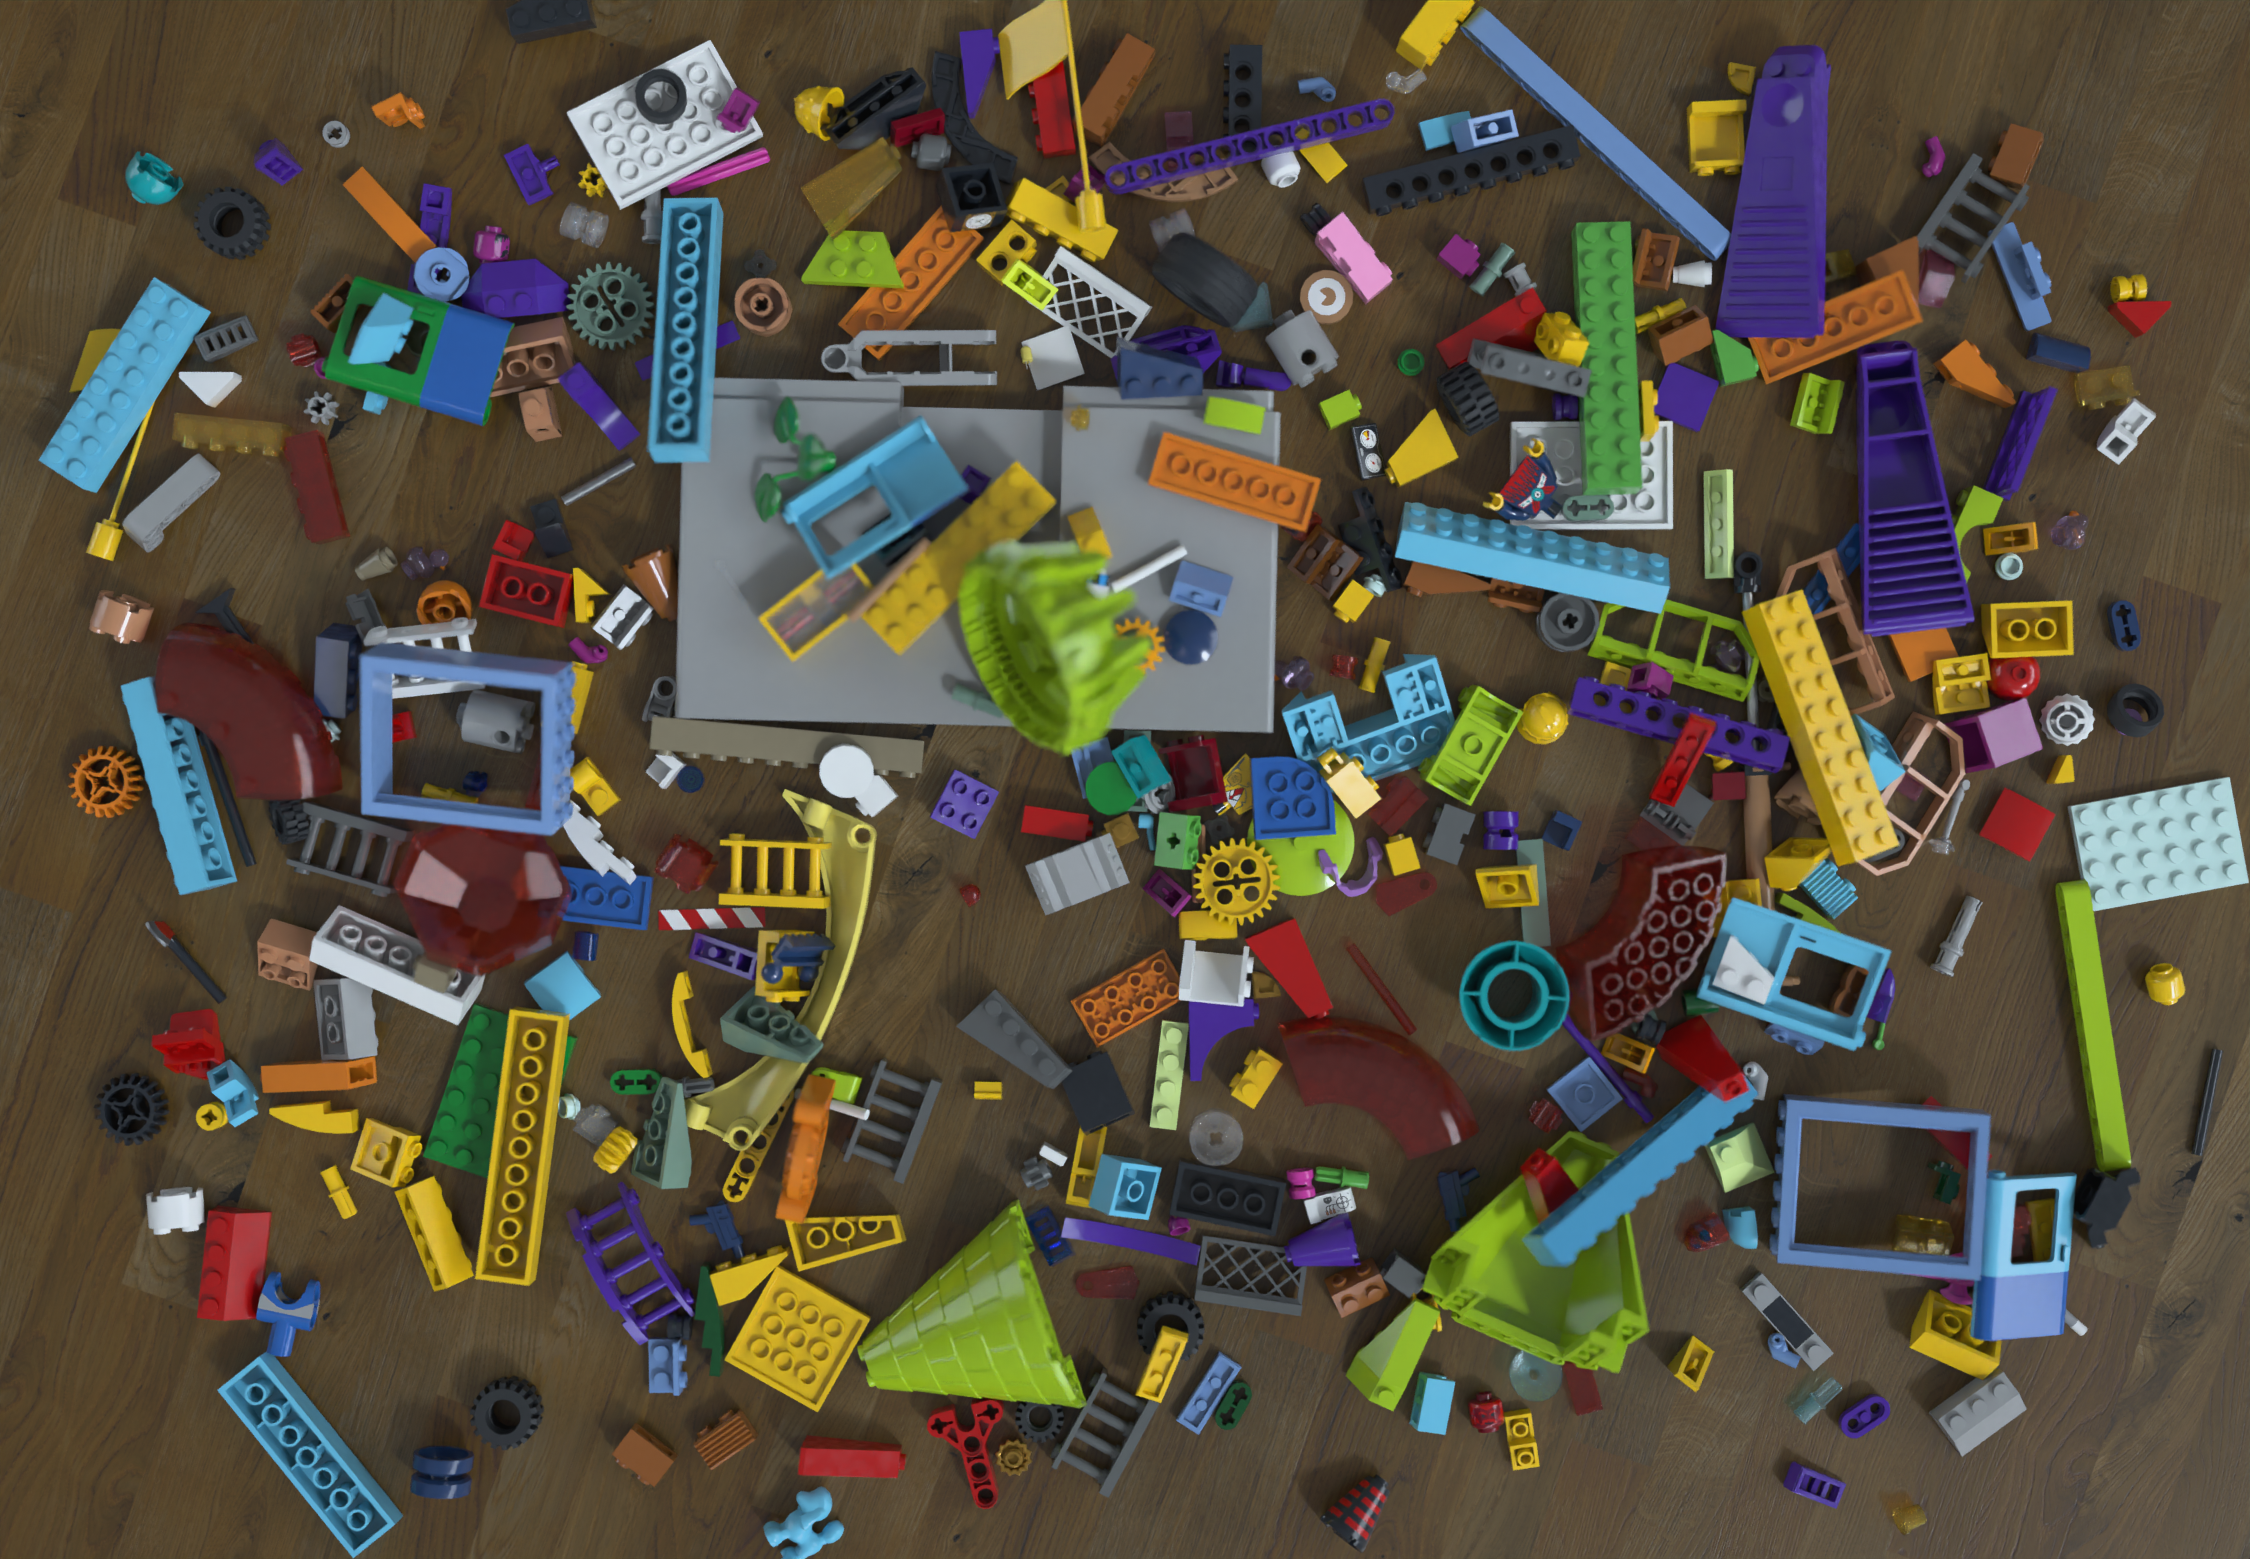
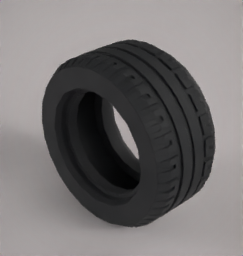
M1185 232L1173 235L1153 264V276L1165 289L1200 315L1223 327L1230 328L1237 325L1241 317L1244 316L1247 309L1251 306L1252 301L1257 297L1258 285L1243 268L1210 244Z

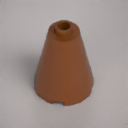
M669 543L664 545L666 550L662 551V549L659 550L657 547L631 559L632 565L630 567L626 563L621 567L660 618H667L668 621L677 619L679 574L673 548Z

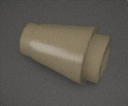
M388 547L378 548L355 567V572L364 581L392 572L394 567L398 565V562L391 549Z

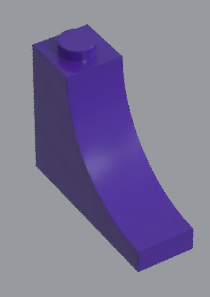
M578 362L558 378V381L573 400L587 412L619 451L641 435L592 371Z
M1244 997L1243 1007L1188 1001L1190 1081H1201L1205 1059L1218 1040L1233 1030L1254 1026V1019H1259V1003H1254L1253 997Z

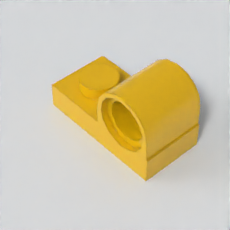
M589 757L584 758L570 769V777L574 779L573 789L584 797L597 816H600L621 800Z

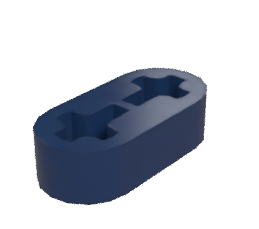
M2128 601L2112 603L2107 610L2112 642L2120 651H2132L2141 642L2135 608ZM2120 608L2127 611V614L2123 615V621L2121 616H2116V611L2120 610ZM2125 632L2126 635L2132 636V641H2129L2128 645L2121 641V638L2125 636Z

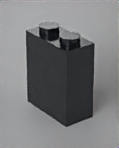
M1097 1051L1088 1055V1060L1083 1063L1072 1062L1068 1064L1073 1071L1062 1081L1074 1113L1086 1136L1135 1114L1108 1052L1102 1053V1051Z

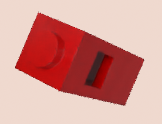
M1025 805L1021 832L1085 842L1086 836H1092L1094 821L1089 820V814Z

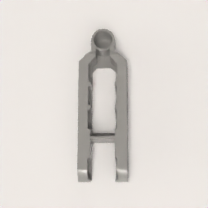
M996 330L861 331L848 345H830L825 348L821 361L828 371L848 372L856 381L901 382L903 386L997 385V371H952V345L997 344ZM866 345H939L940 372H866L862 368L861 351Z

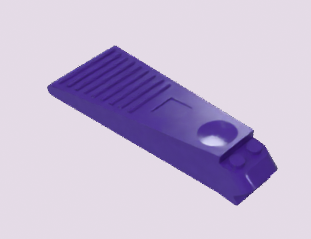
M1816 45L1778 47L1766 62L1762 79L1757 81L1716 322V330L1729 337L1814 338V335H1823L1827 115L1831 64H1826L1824 51Z
M1902 340L1863 345L1857 350V388L1855 389L1862 634H1871L1874 637L1966 626V623L1974 622V614L1921 385L1916 347L1912 348L1910 343Z

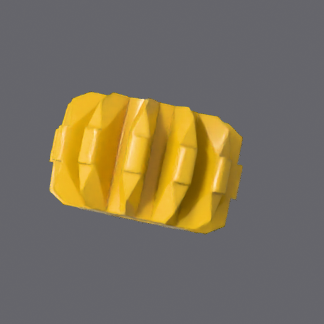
M621 1126L616 1127L596 1151L593 1161L610 1174L616 1172L636 1147L637 1138L629 1130H625Z

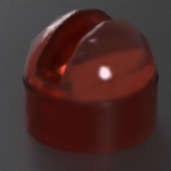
M969 884L959 889L969 908L980 900L981 892L976 885Z

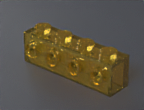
M175 413L172 440L181 442V447L198 449V445L208 446V450L225 452L226 447L235 448L236 453L251 454L252 450L262 451L261 455L278 457V453L289 454L292 427L275 422Z

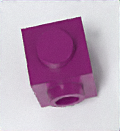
M1455 234L1439 253L1436 260L1461 280L1465 274L1470 277L1480 264L1477 262V259L1481 254L1477 252L1478 247L1469 239L1464 241Z

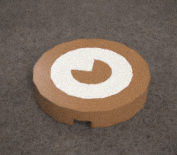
M1322 270L1313 273L1305 280L1300 290L1302 311L1311 310L1319 324L1330 325L1339 322L1348 314L1353 304V291L1350 283L1343 275L1335 271Z

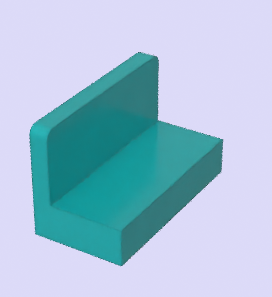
M1146 735L1131 738L1111 752L1137 798H1141L1157 787L1172 781Z

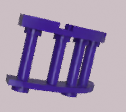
M620 1182L618 1187L621 1198L589 1216L586 1214L582 1215L576 1208L566 1212L575 1241L581 1240L587 1252L582 1257L599 1290L612 1311H620L625 1319L622 1325L632 1338L641 1345L649 1341L646 1331L649 1328V1324L680 1307H683L692 1317L695 1315L693 1303L696 1301L692 1291L689 1288L685 1289L663 1258L665 1253L658 1241L654 1242L640 1212L638 1194L633 1188L629 1189L623 1182ZM626 1207L632 1223L600 1241L594 1240L591 1232L593 1225ZM637 1233L646 1251L613 1269L607 1268L601 1256L603 1251ZM652 1260L661 1277L629 1295L623 1294L616 1284L617 1278ZM665 1286H668L676 1297L645 1315H638L633 1309V1304Z

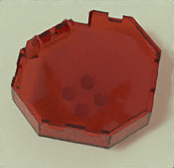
M441 823V827L426 833L424 830L414 835L393 883L427 959L478 977H482L553 945L572 898L570 885L559 866L551 846L547 845L542 834Z

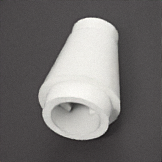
M1705 260L1673 267V283L1699 287L1711 285L1712 263H1705Z

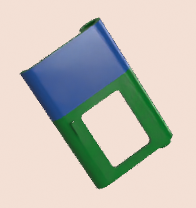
M356 276L351 285L330 356L324 359L322 372L325 373L326 379L485 426L492 407L490 400L492 389L510 332L514 328L515 323L365 277ZM385 293L413 308L410 319L429 324L430 330L415 374H407L374 363L351 364L348 362L350 356L346 355L344 350L359 305L364 304L375 307L382 294Z

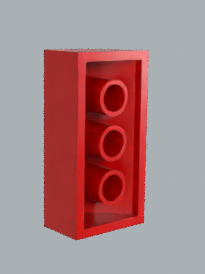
M217 1206L208 1211L197 1318L220 1321L256 1319L259 1299L264 1288L271 1211Z

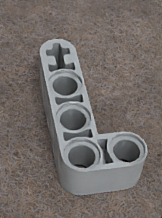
M201 454L193 456L125 518L123 527L126 534L146 552L154 550L164 538L163 530L218 480L221 472Z

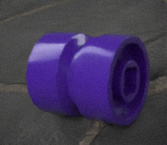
M1483 811V826L1487 828V832L1483 834V849H1518V834L1514 832V829L1519 826V812ZM1499 829H1503V832H1502V834H1501V837H1500Z

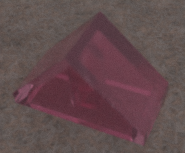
M1933 250L1925 251L1919 277V304L1941 308L1955 278V269L1953 262Z

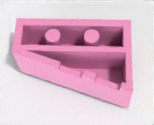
M1343 212L1317 233L1315 245L1336 270L1348 280L1351 288L1365 304L1391 284L1393 280L1390 276L1392 275L1391 270L1384 262L1380 263L1374 255L1373 248L1363 240Z

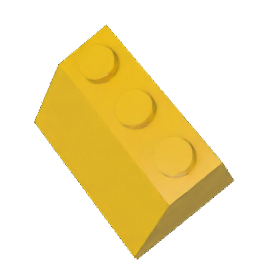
M2072 601L1981 604L1982 634L1990 658L2074 655Z
M1929 1290L1912 1325L1909 1348L1984 1380L2000 1363L2002 1340L1986 1341L1971 1337L1972 1308L1953 1303L1942 1294Z

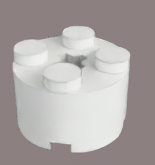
M192 1187L160 1190V1196L153 1197V1192L146 1194L148 1226L150 1229H153L156 1235L170 1233L173 1228H182L183 1232L199 1230V1225L205 1222L203 1188L198 1187L196 1192H192Z

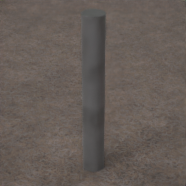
M631 457L563 495L561 498L565 505L568 506L637 466Z

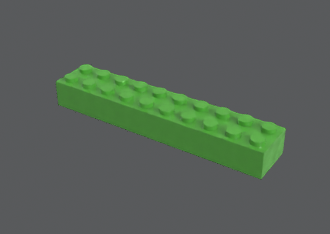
M1630 222L1576 223L1571 232L1575 325L1581 329L1583 335L1589 341L1580 367L1592 370L1585 397L1578 396L1582 495L1637 494L1642 488L1631 224Z

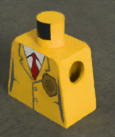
M1244 754L1223 776L1228 801L1211 805L1219 816L1231 807H1233L1238 815L1252 809L1250 760L1248 755Z

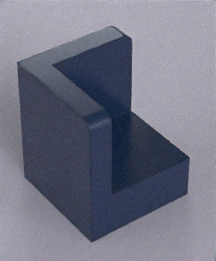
M1554 810L1541 839L1565 851H1569L1582 821Z

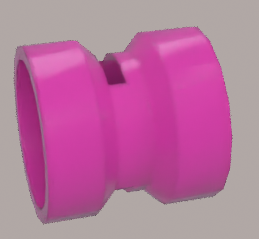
M1296 1168L1286 1171L1287 1180L1291 1184L1289 1188L1290 1199H1305L1316 1196L1315 1187L1311 1181L1314 1177L1313 1168Z

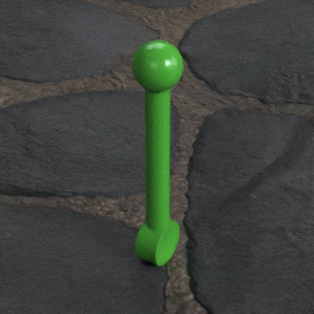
M1880 1022L1877 1039L1872 1043L1874 1049L1882 1050L1884 1048L1882 1038L1885 1023Z

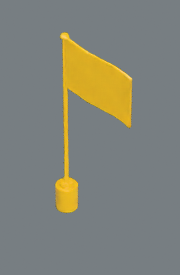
M1045 0L1036 8L1013 20L998 35L1006 99L1009 100L1022 86L1049 72L1068 56L1085 191H1081L1080 196L1075 198L1079 232L1101 231L1106 229L1103 198L1101 194H1096V190H1090L1067 0Z
M99 329L89 332L69 391L70 393L84 389L117 337L120 329ZM154 403L142 421L110 519H103L102 524L96 522L86 553L111 561L114 560L123 534V530L118 529L120 524L116 523L115 519Z

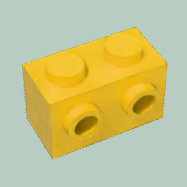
M1556 312L1555 314L1544 313L1541 322L1537 326L1534 339L1535 344L1548 360L1578 367L1581 365L1589 344L1581 329L1564 312Z
M1259 1046L1256 1051L1251 1050L1244 1060L1246 1067L1241 1074L1237 1072L1229 1084L1232 1087L1230 1090L1231 1095L1252 1109L1256 1107L1283 1064L1280 1059Z

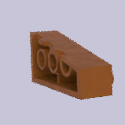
M1128 33L1123 40L1119 38L1112 50L1113 57L1109 63L1105 62L1099 73L1100 78L1095 86H1091L1086 95V101L1080 109L1084 139L1100 148L1105 145L1155 57V49ZM1075 114L1072 123L1074 126V133L1078 135Z

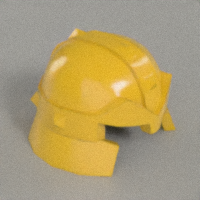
M821 86L805 89L798 97L794 98L796 119L807 133H813L824 141L830 140L825 129L820 130L823 124H829L831 120L827 116L828 103L832 104L833 108L845 105L842 89L839 87L828 88Z
M1551 692L1534 695L1525 703L1523 709H1519L1523 711V714L1516 726L1520 734L1534 744L1554 742L1563 735L1568 725L1569 714H1566V704L1559 696Z

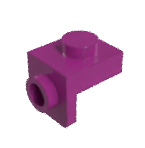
M737 87L732 92L723 111L716 118L722 122L721 126L732 133H736V131L742 132L749 125L760 101Z

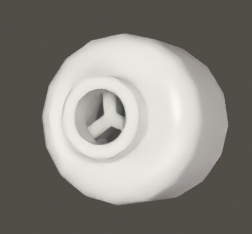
M1293 151L1264 158L1261 161L1262 169L1272 185L1281 188L1287 187L1298 179L1301 167Z

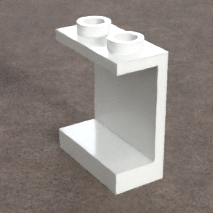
M1185 940L1179 984V1000L1243 1007L1244 997H1250L1251 981H1246L1247 973L1253 972L1254 957H1249V947L1244 946L1243 955L1196 951V941Z

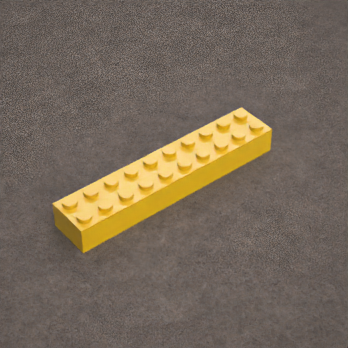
M1803 590L1742 611L1837 866L1854 863L1898 846L1897 837Z
M524 1007L510 1009L475 1279L526 1286L531 1285L536 1280L570 1013Z

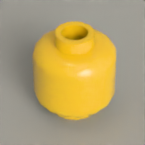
M2161 963L2154 965L2146 974L2145 981L2148 993L2153 1001L2161 1002L2162 1005H2172L2184 995L2185 986L2182 973L2171 964Z

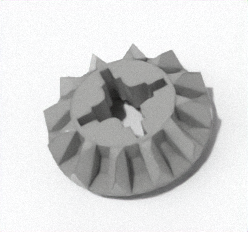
M1170 774L1171 782L1159 786L1141 797L1145 800L1144 807L1150 809L1151 813L1160 814V812H1168L1167 802L1176 800L1175 786ZM1158 788L1163 789L1157 796L1154 795Z

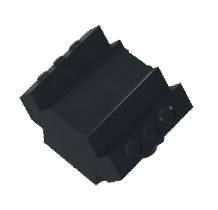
M2136 1167L2122 1171L2113 1177L2095 1168L2087 1169L2075 1192L2073 1218L2086 1224L2093 1249L2104 1248L2105 1245H2108L2105 1232L2117 1229L2116 1226L2129 1202L2132 1201L2129 1188L2140 1185L2141 1180Z

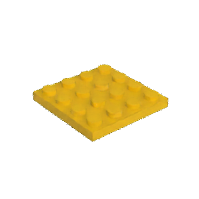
M778 1265L728 1352L725 1361L818 1412L871 1317Z

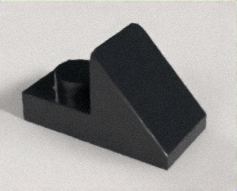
M558 499L530 506L537 527L534 532L547 558L574 551Z

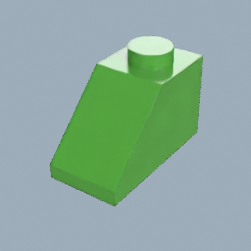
M1719 330L1711 332L1714 343L1710 344L1717 378L1720 381V387L1751 380L1757 376L1756 372L1759 370L1756 356H1752L1749 348Z

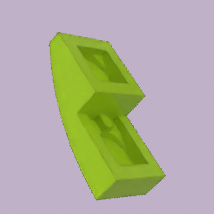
M1209 396L1207 398L1203 424L1260 435L1265 407Z

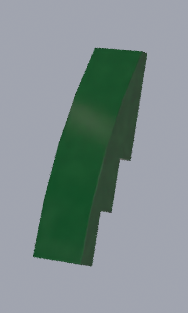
M705 1261L701 1265L694 1320L705 1321L702 1348L712 1349L709 1376L720 1377L724 1371L725 1358L724 1314L722 1305L719 1306L711 1282L710 1274L713 1272L711 1262Z

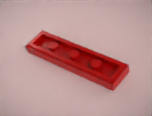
M1690 712L1649 793V799L1675 807L1716 727V721Z

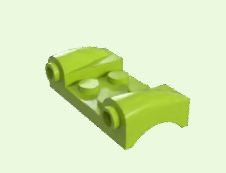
M1477 685L1463 688L1458 697L1460 702L1459 708L1462 709L1437 755H1432L1430 758L1425 757L1418 769L1421 772L1420 779L1469 806L1475 800L1523 714V711L1500 700Z

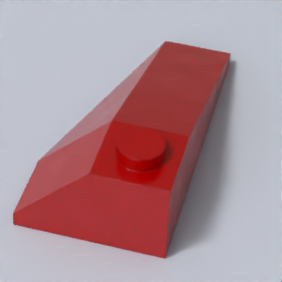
M1532 287L1435 346L1448 369L1455 368L1467 361L1473 338L1533 352L1538 349L1534 342L1537 326L1541 322L1543 314L1547 313Z

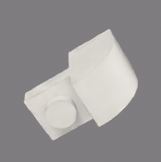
M2133 398L2118 416L2115 415L2107 424L2097 441V449L2119 465L2135 448L2137 437L2155 419L2156 414Z

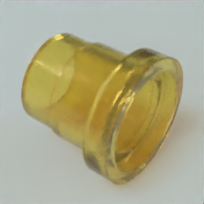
M1918 1504L1903 1509L1900 1507L1893 1509L1892 1513L1895 1524L1903 1535L1911 1533L1912 1529L1926 1523L1925 1513Z

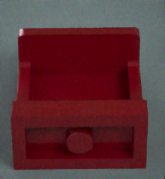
M1204 735L1188 737L1189 743L1183 744L1182 739L1166 742V748L1158 749L1159 754H1168L1173 784L1175 786L1176 800L1167 802L1169 813L1228 801L1215 738L1205 740Z

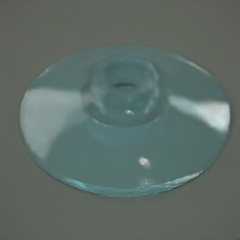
M1523 1350L1513 1358L1509 1369V1377L1514 1390L1521 1397L1529 1401L1540 1402L1551 1398L1557 1393L1562 1383L1563 1373L1561 1365L1550 1363ZM1531 1370L1537 1372L1538 1377L1536 1380L1530 1378L1529 1373Z

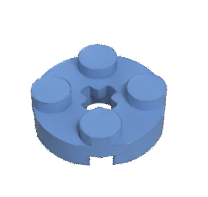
M437 247L427 250L417 259L413 278L417 288L424 296L447 302L457 299L465 292L469 284V271L466 261L459 253L449 248ZM436 268L439 270L446 268L448 270L446 273L447 277H449L447 281L440 280L438 282L435 279L437 276L434 272Z

